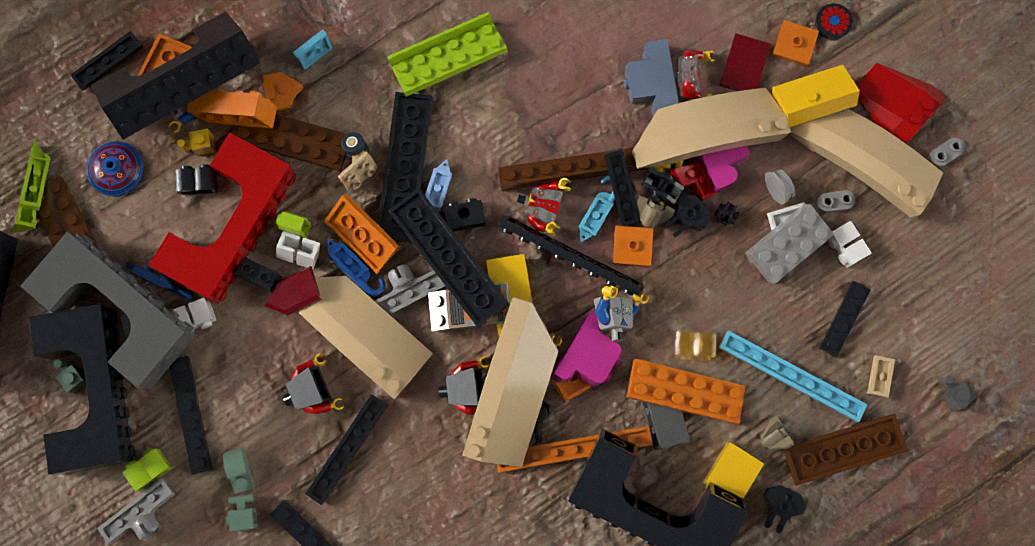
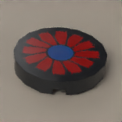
M836 3L823 6L815 17V27H817L819 34L829 40H838L845 37L853 24L852 15L849 10L843 5Z

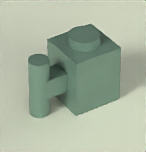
M59 359L54 361V366L61 370L56 379L66 392L76 394L86 386L85 373L81 367L70 365L69 362Z
M253 494L229 497V505L237 504V510L228 511L226 516V526L230 532L258 528L256 508L247 509L246 503L254 502Z

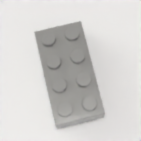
M803 204L746 251L745 254L769 283L775 284L834 234L810 204Z

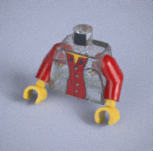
M687 50L683 56L678 58V85L681 96L691 100L713 96L712 94L702 96L700 93L701 60L704 63L714 61V59L710 58V54L714 53L713 50L704 52Z
M562 178L560 181L538 185L536 188H532L530 197L519 194L516 205L527 207L525 217H527V221L535 230L549 233L553 237L556 236L553 229H559V226L555 224V220L563 196V191L560 190L563 189L567 192L571 190V188L565 187L568 182L571 183L569 179Z

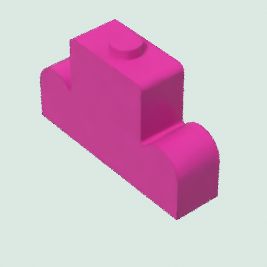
M747 146L697 156L698 160L702 162L715 193L732 186L738 175L736 169L732 166L745 161L750 152Z

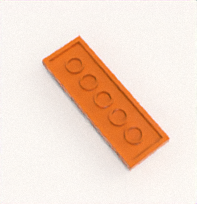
M634 359L627 398L737 425L740 424L745 386Z

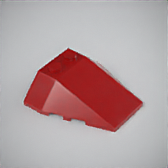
M876 63L856 85L860 90L858 100L872 117V122L905 144L919 131L946 98L945 95L931 84L879 63Z

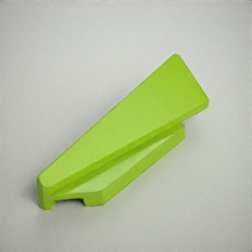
M33 140L13 232L34 230L36 227V210L39 211L50 163V157L41 150L37 140Z

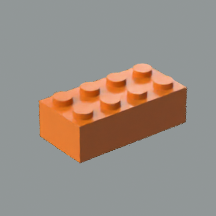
M223 89L210 91L188 103L187 112L207 124L272 129L277 107L271 103V100L262 97L259 92L250 91V93H244L240 90L228 92Z

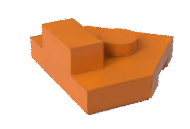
M282 72L263 76L266 98L271 100V103L277 107L276 111L289 109L298 93L304 87Z

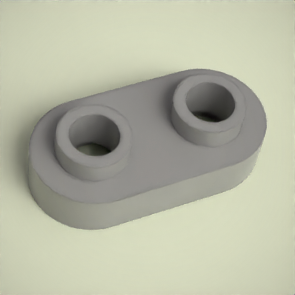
M951 138L934 149L929 154L928 160L935 167L941 168L960 156L965 150V145L962 140ZM953 144L957 145L958 149H954ZM938 154L942 155L943 159H939Z
M848 190L824 193L818 197L816 206L823 213L848 210L855 204V196ZM843 197H847L849 201L845 202ZM825 199L830 201V205L825 204Z

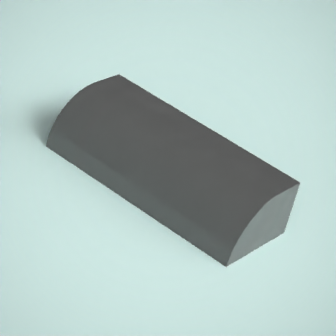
M641 401L647 424L650 427L655 450L690 441L682 411Z

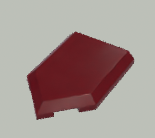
M312 266L277 281L265 307L288 316L322 300Z

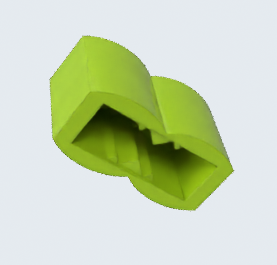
M283 211L276 220L278 229L282 230V232L285 231L300 236V239H307L311 222L306 217Z
M149 448L142 453L143 457L139 461L133 460L125 466L126 470L122 473L136 492L144 490L172 468L160 449Z

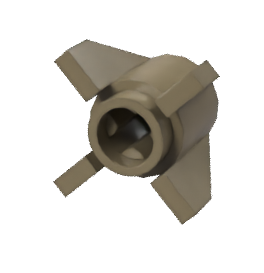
M639 195L637 200L640 220L645 227H656L673 216L674 208L666 205L664 209L665 204L662 201L659 202L653 198L648 201V197Z
M776 415L770 419L763 433L760 434L761 439L759 441L766 450L769 448L773 451L790 448L794 445L793 441L795 439Z

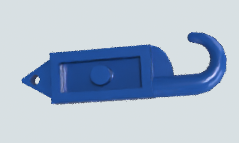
M326 240L329 252L328 257L350 280L356 283L369 296H379L384 292L385 282L382 278H379L381 286L377 290H373L366 283L370 277L369 268L343 242L340 244Z
M129 263L125 265L133 273L183 298L194 299L192 293L169 282L171 278L161 273L157 276L153 274V269L145 265L142 268Z

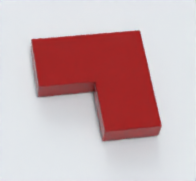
M701 161L670 171L671 176L674 178L673 180L683 187L691 185L700 201L716 195Z

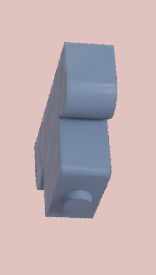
M668 39L648 42L642 53L643 60L627 63L624 88L625 90L628 89L630 103L632 104L653 101L651 111L654 115L658 109L678 104L679 102Z

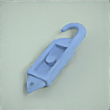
M447 160L433 169L425 197L438 213L442 209L452 178Z

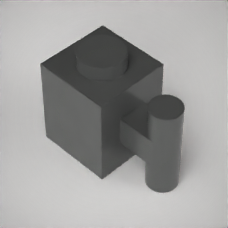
M952 376L938 379V384L946 388V391L941 396L952 410H961L977 398L964 382L954 383Z

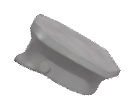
M779 169L774 172L765 173L767 189L776 202L785 204L790 197L795 196L794 185L783 170Z

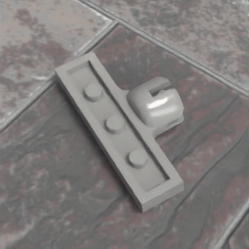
M401 265L397 267L402 276L401 278L397 270L393 269L388 273L393 291L375 300V302L391 315L428 296V293L442 289L445 285L434 270L419 278H415L409 266Z
M161 478L99 526L98 530L109 545L113 544L131 529L134 530L140 540H148L154 537L153 531L157 534L161 529L160 523L154 516L155 510L172 498L175 493L166 479Z

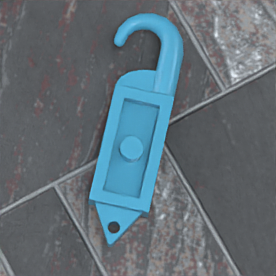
M609 175L604 177L601 183L610 180ZM613 191L611 194L606 192L597 194L578 226L580 229V243L592 236H596L615 203Z

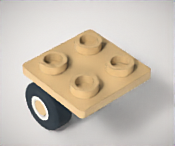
M357 132L347 133L341 141V146L349 159L352 160V164L339 174L338 178L349 192L359 188L361 183L367 177H371L378 168L369 154L368 145Z

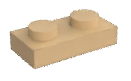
M877 355L873 357L867 394L889 398L895 359Z

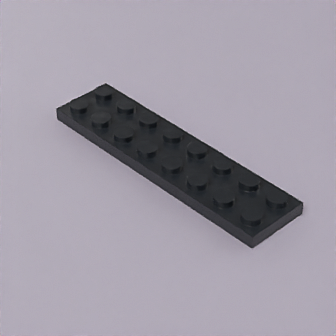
M395 92L378 225L394 241L412 243L388 210L419 188L421 190L433 103V96L412 94L406 97L404 92Z
M419 188L388 210L478 329L510 306L509 302Z
M508 215L503 217L499 223V226L503 227V232L510 235L514 233L520 236L519 239L528 244L532 242L537 245V249L543 252L548 250L554 253L553 256L561 261L566 259L571 262L570 265L580 270L584 268L589 271V275L595 278L600 276L606 279L605 282L613 287L618 285L624 288L623 292L631 296L634 294L638 295L643 283Z

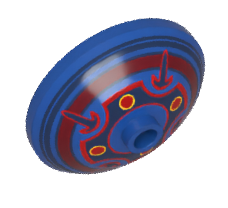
M121 141L107 142L99 146L91 154L87 163V177L92 187L101 194L111 197L123 196L133 191L141 182L144 174V162L140 153L130 144ZM110 163H113L112 168L108 167Z

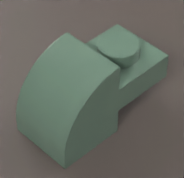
M241 447L225 452L223 455L224 468L235 494L254 488L255 483L249 469L250 464L244 448Z

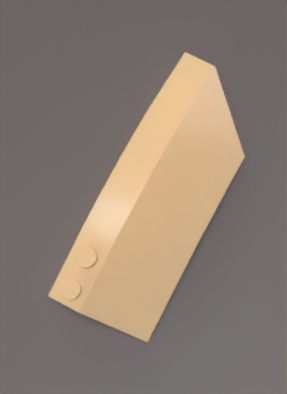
M766 88L751 89L698 98L658 109L632 152L637 169L672 164L680 160L727 149L780 141L789 135L791 131L785 113Z
M849 109L790 127V135L809 150L818 153L857 177L910 218L921 215L931 201L943 175L942 171L903 141Z
M347 276L315 277L322 300L298 312L351 362L395 399L433 353Z
M514 296L512 298L462 456L480 462L518 467L523 465L558 354L556 345L553 343L547 328L537 314L535 306L530 301Z

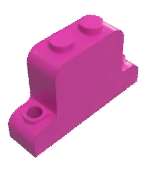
M591 310L587 314L551 374L550 378L558 383L569 382L574 375L588 385L597 387L602 382L606 384L611 378L612 373L610 371L612 367H616L621 360V357H619L621 347L618 343L612 342V339L600 332L595 311Z

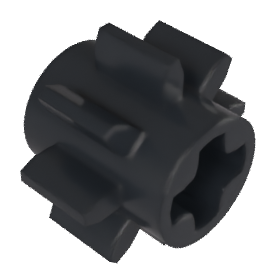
M729 201L724 205L720 203L714 215L718 216L717 222L724 226L730 223L734 225L740 214L736 212L737 205Z

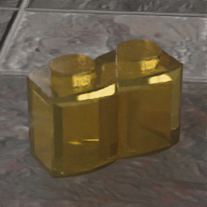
M676 332L675 356H679V360H691V357H699V361H710V358L715 357V333Z

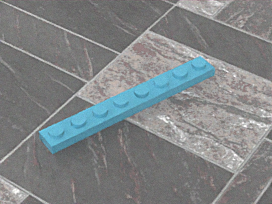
M729 330L718 347L855 422L860 421L867 407V404Z

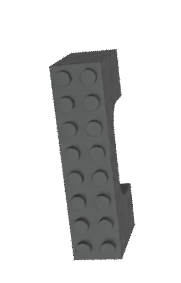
M67 231L23 282L21 287L50 312L71 309L87 290L96 287L127 314L131 323V332L128 339L108 363L137 388H152L197 335L193 331L194 327L187 321L182 322L179 320L178 317L180 315L171 308L168 310L164 306L165 302L159 297L155 296L154 298L150 294L151 290L144 284L139 285L135 281L137 278L128 271L125 273L121 269L122 265L113 259L111 261L107 257L108 253L93 245L94 241L86 235L82 236L78 232L74 234Z

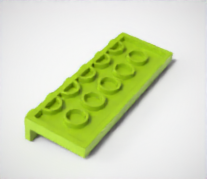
M487 12L395 52L387 58L407 97L508 52L492 22L490 13Z

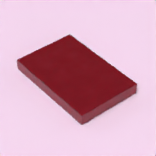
M735 33L719 86L735 91L758 89L771 43Z

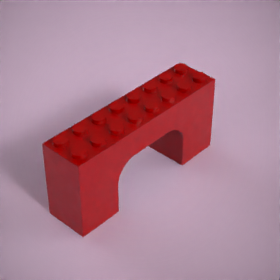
M230 132L210 163V166L222 177L241 186L242 198L221 235L213 244L206 247H198L168 232L148 265L217 304L225 300L229 286L233 285L237 280L238 275L235 272L243 257L247 258L248 254L254 251L257 246V239L267 229V222L275 216L277 212L276 207L279 202L282 203L286 197L285 192L296 180V173L289 164Z

